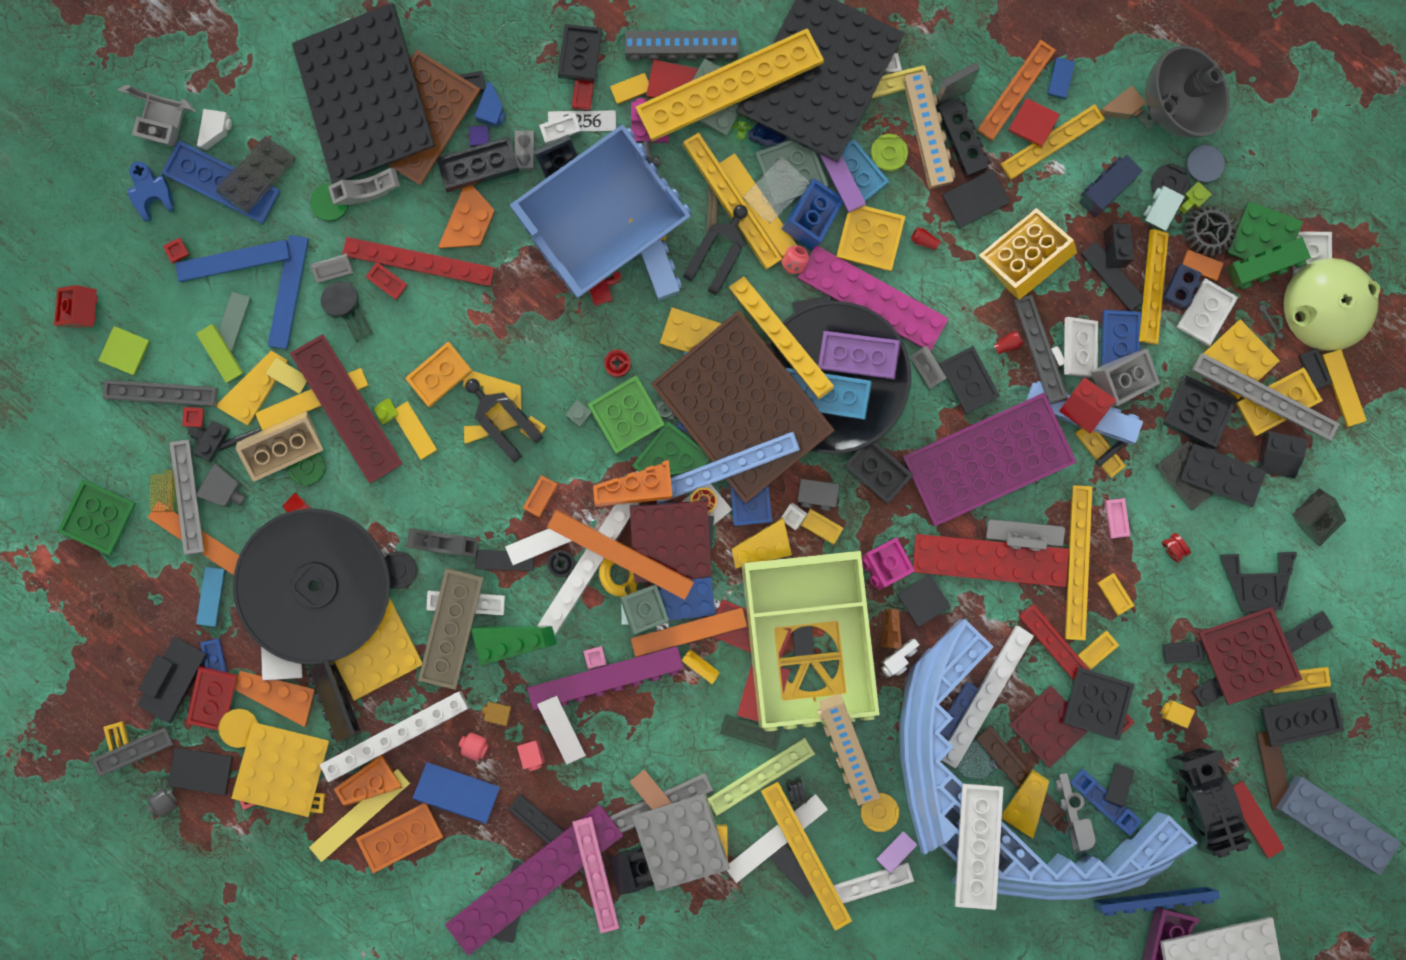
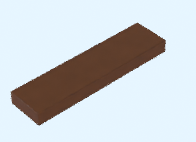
M1259 732L1256 733L1271 810H1277V805L1288 789L1280 745L1269 747L1266 733Z

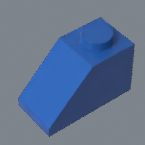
M487 82L475 118L477 122L498 129L499 125L504 123L506 113H504L503 106L492 83Z

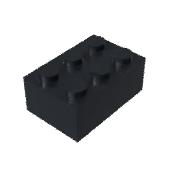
M877 442L858 450L843 467L885 505L895 497L913 476L911 472Z

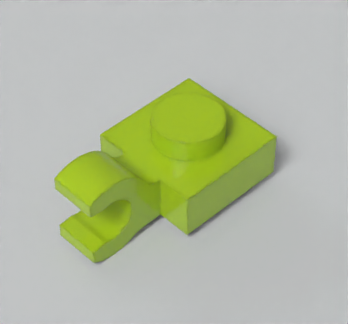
M1198 181L1184 195L1187 201L1179 210L1184 214L1192 206L1198 209L1212 194Z

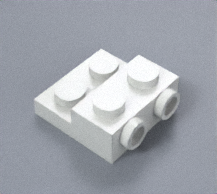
M910 639L902 645L901 649H897L880 662L883 665L881 667L883 673L887 677H891L894 674L899 676L907 670L906 665L909 663L905 656L909 658L918 651L916 649L919 646L918 642L915 639Z

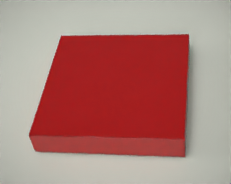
M1026 98L1008 132L1042 148L1057 123L1060 114Z

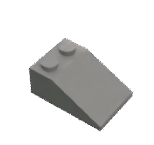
M1148 348L1091 371L1095 385L1116 399L1112 406H1119L1160 384Z

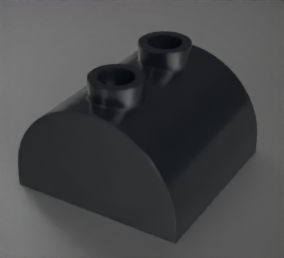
M568 134L533 150L545 178H548L577 157Z

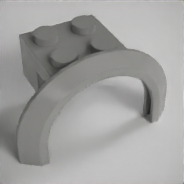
M130 85L118 88V91L146 101L142 118L136 116L132 135L140 139L175 147L184 112L196 113L191 103L184 99L181 100L182 102L156 96Z

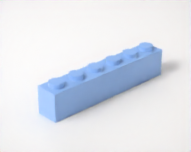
M1033 382L1026 400L1044 393L1041 382ZM1066 401L1051 404L1057 419L1077 425L1059 412ZM1111 407L1093 431L1134 445L1143 421L1139 420L1140 417L1128 414L1127 416L1121 414V410Z

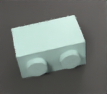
M1162 186L1161 189L1157 188L1152 197L1155 199L1152 206L1148 205L1143 215L1146 216L1144 220L1166 231L1185 196L1165 186Z

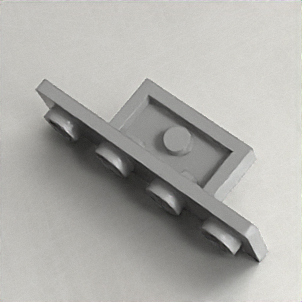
M989 519L986 538L1005 540L1007 545H1010L1013 549L1029 547L1030 550L1040 551L1041 549H1046L1047 545L1063 546L1065 528L1062 526Z

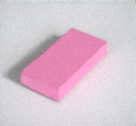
M1125 498L1106 500L1105 507L1110 539L1129 537L1130 529Z

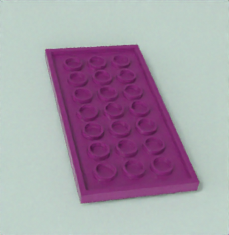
M1045 392L903 456L909 471L913 474V480L935 526L1077 463Z

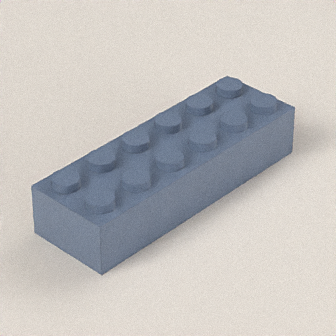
M1295 775L1286 793L1276 807L1278 811L1370 872L1380 876L1401 844L1400 841L1300 776Z

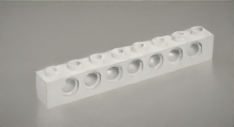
M459 691L320 764V767L327 781H333L470 709L462 691Z

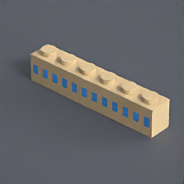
M927 71L906 75L903 78V84L928 188L933 189L950 185L955 178V172L953 167L950 168V151L945 148L944 144L946 142V135L944 130L941 131L940 124L942 123V118L935 106L937 105V97L935 94H932L931 87H933L931 75L928 76Z
M841 693L818 701L821 708L817 710L821 721L825 720L827 724L824 725L827 737H832L833 741H830L833 753L837 752L839 755L836 757L839 768H844L845 772L842 773L846 784L850 783L851 788H848L851 799H856L859 806L880 798Z

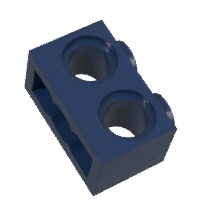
M1182 263L1179 264L1172 275L1162 301L1180 310L1187 306L1189 307L1194 299V296H1192L1194 289L1197 290L1201 284L1202 279L1199 278L1202 273ZM1183 275L1189 276L1191 282L1186 283L1183 280ZM1180 292L1183 295V300H1178L1175 293Z

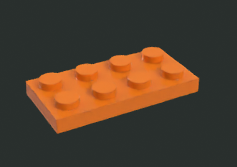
M423 803L357 837L356 840L372 873H375L444 836L429 806Z

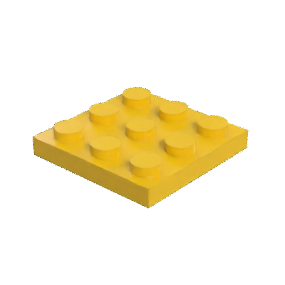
M867 206L847 213L836 257L891 272L905 216Z
M1241 319L1203 353L1256 381H1259L1280 361ZM1228 390L1236 400L1242 397Z

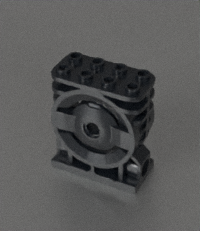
M1201 747L1165 760L1167 766L1176 768L1179 774L1177 777L1178 795L1193 836L1199 843L1197 844L1198 850L1222 858L1230 855L1229 852L1237 850V852L1247 850L1251 841L1249 838L1244 837L1247 829L1235 790L1228 776L1217 763L1218 760L1224 759L1223 752L1221 750Z

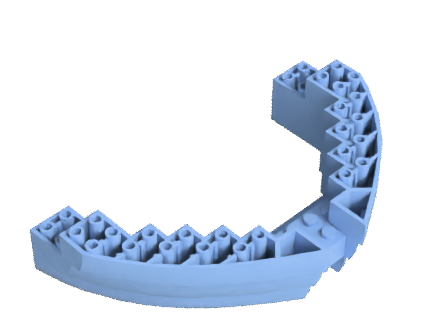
M965 619L958 620L932 648H929L910 667L904 688L899 722L900 762L907 804L920 852L925 855L940 846L956 863L963 783L940 762L954 746L940 734L953 718L939 704L994 647ZM1157 812L1132 840L1126 838L1103 863L1099 859L1085 853L1074 864L1070 859L1057 853L1046 865L1001 821L997 894L1059 901L1084 900L1120 893L1144 885L1151 877L1163 872L1177 858L1187 853L1198 843L1169 815ZM956 875L950 881L953 884H956Z

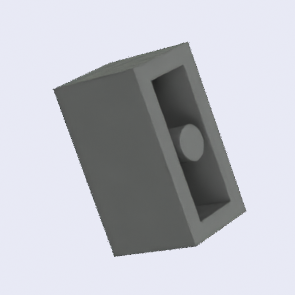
M801 479L797 503H800V507L812 508L813 505L820 506L819 510L831 511V508H836L839 484Z

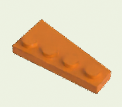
M669 460L657 466L647 467L645 470L637 473L632 472L625 477L615 478L593 486L595 507L673 499Z
M244 671L239 672L235 687L236 691L304 727L307 726L316 689L281 680H263L260 675Z

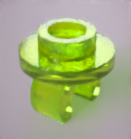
M737 121V124H733L732 128H738L737 139H745V130L751 129V126H748V122Z

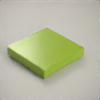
M114 326L98 361L135 376L150 341Z

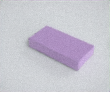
M903 831L876 860L891 874L917 847V844Z

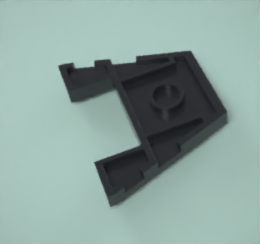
M1297 552L1277 553L1278 573L1240 574L1239 554L1220 555L1241 612L1262 611L1273 607L1274 611L1283 609L1288 582L1293 572L1292 567L1297 557Z

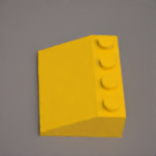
M1036 208L984 250L979 257L1006 289L1020 300L1073 257L1077 250L1074 240Z

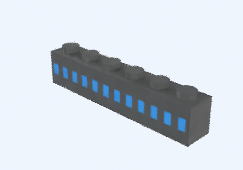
M738 30L625 31V56L630 61H640L641 59H648L649 61L667 59L668 61H677L678 59L696 61L703 58L708 61H714L716 58L732 61L738 58L739 54Z

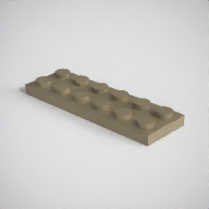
M450 568L445 569L418 681L454 690L457 689L484 577Z

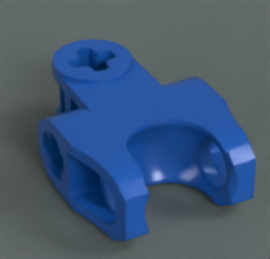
M140 161L134 162L130 166L129 173L135 186L127 189V193L132 205L137 209L145 222L151 220L149 205L154 200H162L169 212L174 211L172 192L165 177L160 175L155 178L153 171L145 163Z

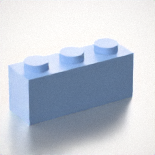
M661 239L641 253L658 301L680 294L679 288L682 287L679 277H675L673 274V270H675L672 259L668 260L666 255L669 252L667 244L662 242Z

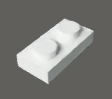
M575 113L539 125L545 144L567 134L572 136L581 133Z

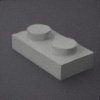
M927 346L910 356L930 389L946 379L945 374Z

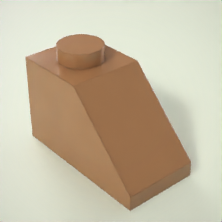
M1131 86L1103 107L1100 112L1105 117L1129 119L1131 116L1137 117L1144 111L1142 108L1146 102L1136 89Z

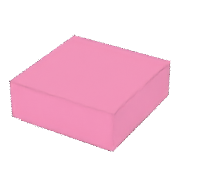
M602 646L583 651L588 670L607 665Z

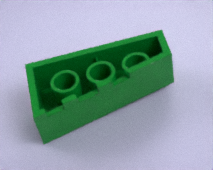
M1303 237L1281 244L1276 249L1265 250L1259 256H1249L1242 260L1241 263L1239 260L1233 262L1227 270L1235 289L1241 287L1242 290L1252 287V283L1259 280L1262 283L1271 279L1270 275L1277 273L1280 276L1289 272L1288 268L1295 266L1297 269L1307 265L1306 261L1311 256Z
M479 626L471 628L480 665L498 662L557 645L552 626Z

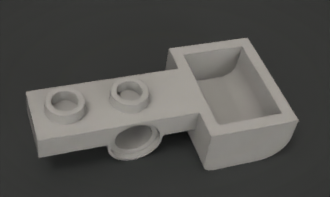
M1060 774L1057 780H1055L1057 791L1061 792V809L1066 812L1069 824L1067 827L1074 855L1082 854L1091 849L1095 844L1092 823L1089 819H1078L1077 812L1083 807L1084 799L1080 794L1072 793L1068 774ZM1070 798L1077 799L1079 803L1077 808L1070 806Z

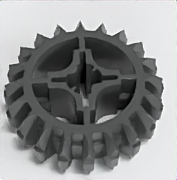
M1207 205L1206 209L1201 206L1199 211L1194 210L1192 212L1193 216L1190 215L1187 218L1189 222L1185 223V227L1188 229L1184 231V234L1189 235L1186 241H1192L1190 248L1197 247L1196 253L1202 250V255L1204 256L1208 252L1210 256L1215 255V252L1220 255L1222 250H1228V245L1231 246L1233 244L1231 239H1234L1236 234L1232 232L1237 230V227L1231 226L1235 223V220L1228 219L1231 213L1225 215V208L1218 211V205L1214 206L1213 209L1211 205ZM1201 218L1202 230L1197 232V223ZM1212 218H1215L1220 223H1215ZM1207 229H1209V230H1211V229H1212V230H1213V229H1216V230L1213 231V233H1212V232H1205ZM1221 229H1223L1224 236L1220 243L1218 240L1220 238L1218 233ZM1200 238H1205V239H1207L1208 242H1209V244H1208V243H1205V242L1202 241Z

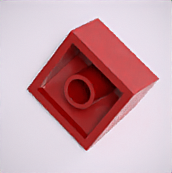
M78 285L57 288L54 326L93 327L96 320L97 289Z
M1084 377L1059 412L1091 434L1116 399Z

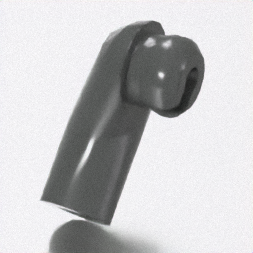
M643 141L641 144L646 150L647 162L649 164L653 163L655 167L660 166V157H653L650 142Z

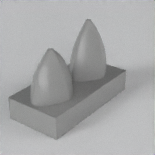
M515 131V158L518 168L534 169V131Z

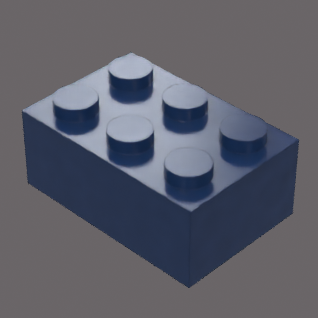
M1128 155L1123 159L1119 156L1108 168L1109 172L1107 170L1102 172L1094 183L1092 182L1081 194L1082 199L1079 203L1094 218L1142 173L1143 170Z

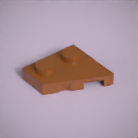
M884 609L881 647L901 649L902 647L899 610Z

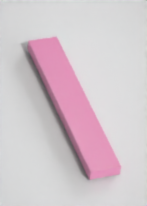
M592 817L573 821L600 934L619 929Z

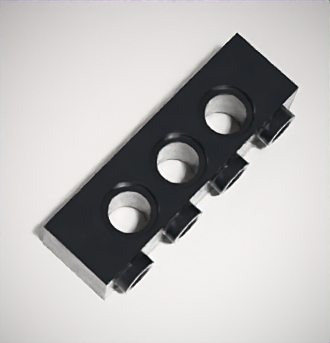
M960 98L938 106L937 112L941 114L943 128L965 179L987 171L990 161L987 154H983L981 149L982 142L980 137L975 135V125L972 119L969 120L966 114L968 113L966 104L962 103ZM955 117L960 118L962 123L955 124L952 119ZM960 135H967L969 141H962ZM967 152H974L976 158H969Z

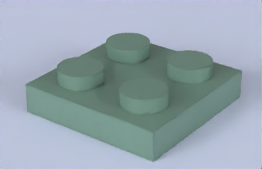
M656 584L620 597L632 634H637L669 621Z

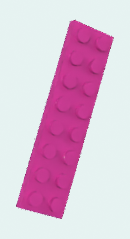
M819 246L813 249L804 271L797 278L825 295L831 296L836 301L855 303L871 309L888 321L899 336L921 348L927 346L930 351L949 319L841 258H837Z

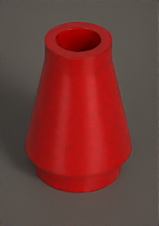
M916 227L910 239L915 245L936 250L940 243L939 239L935 238L923 227Z
M1011 331L994 344V347L999 355L1019 349L1023 342L1017 331L1013 333Z

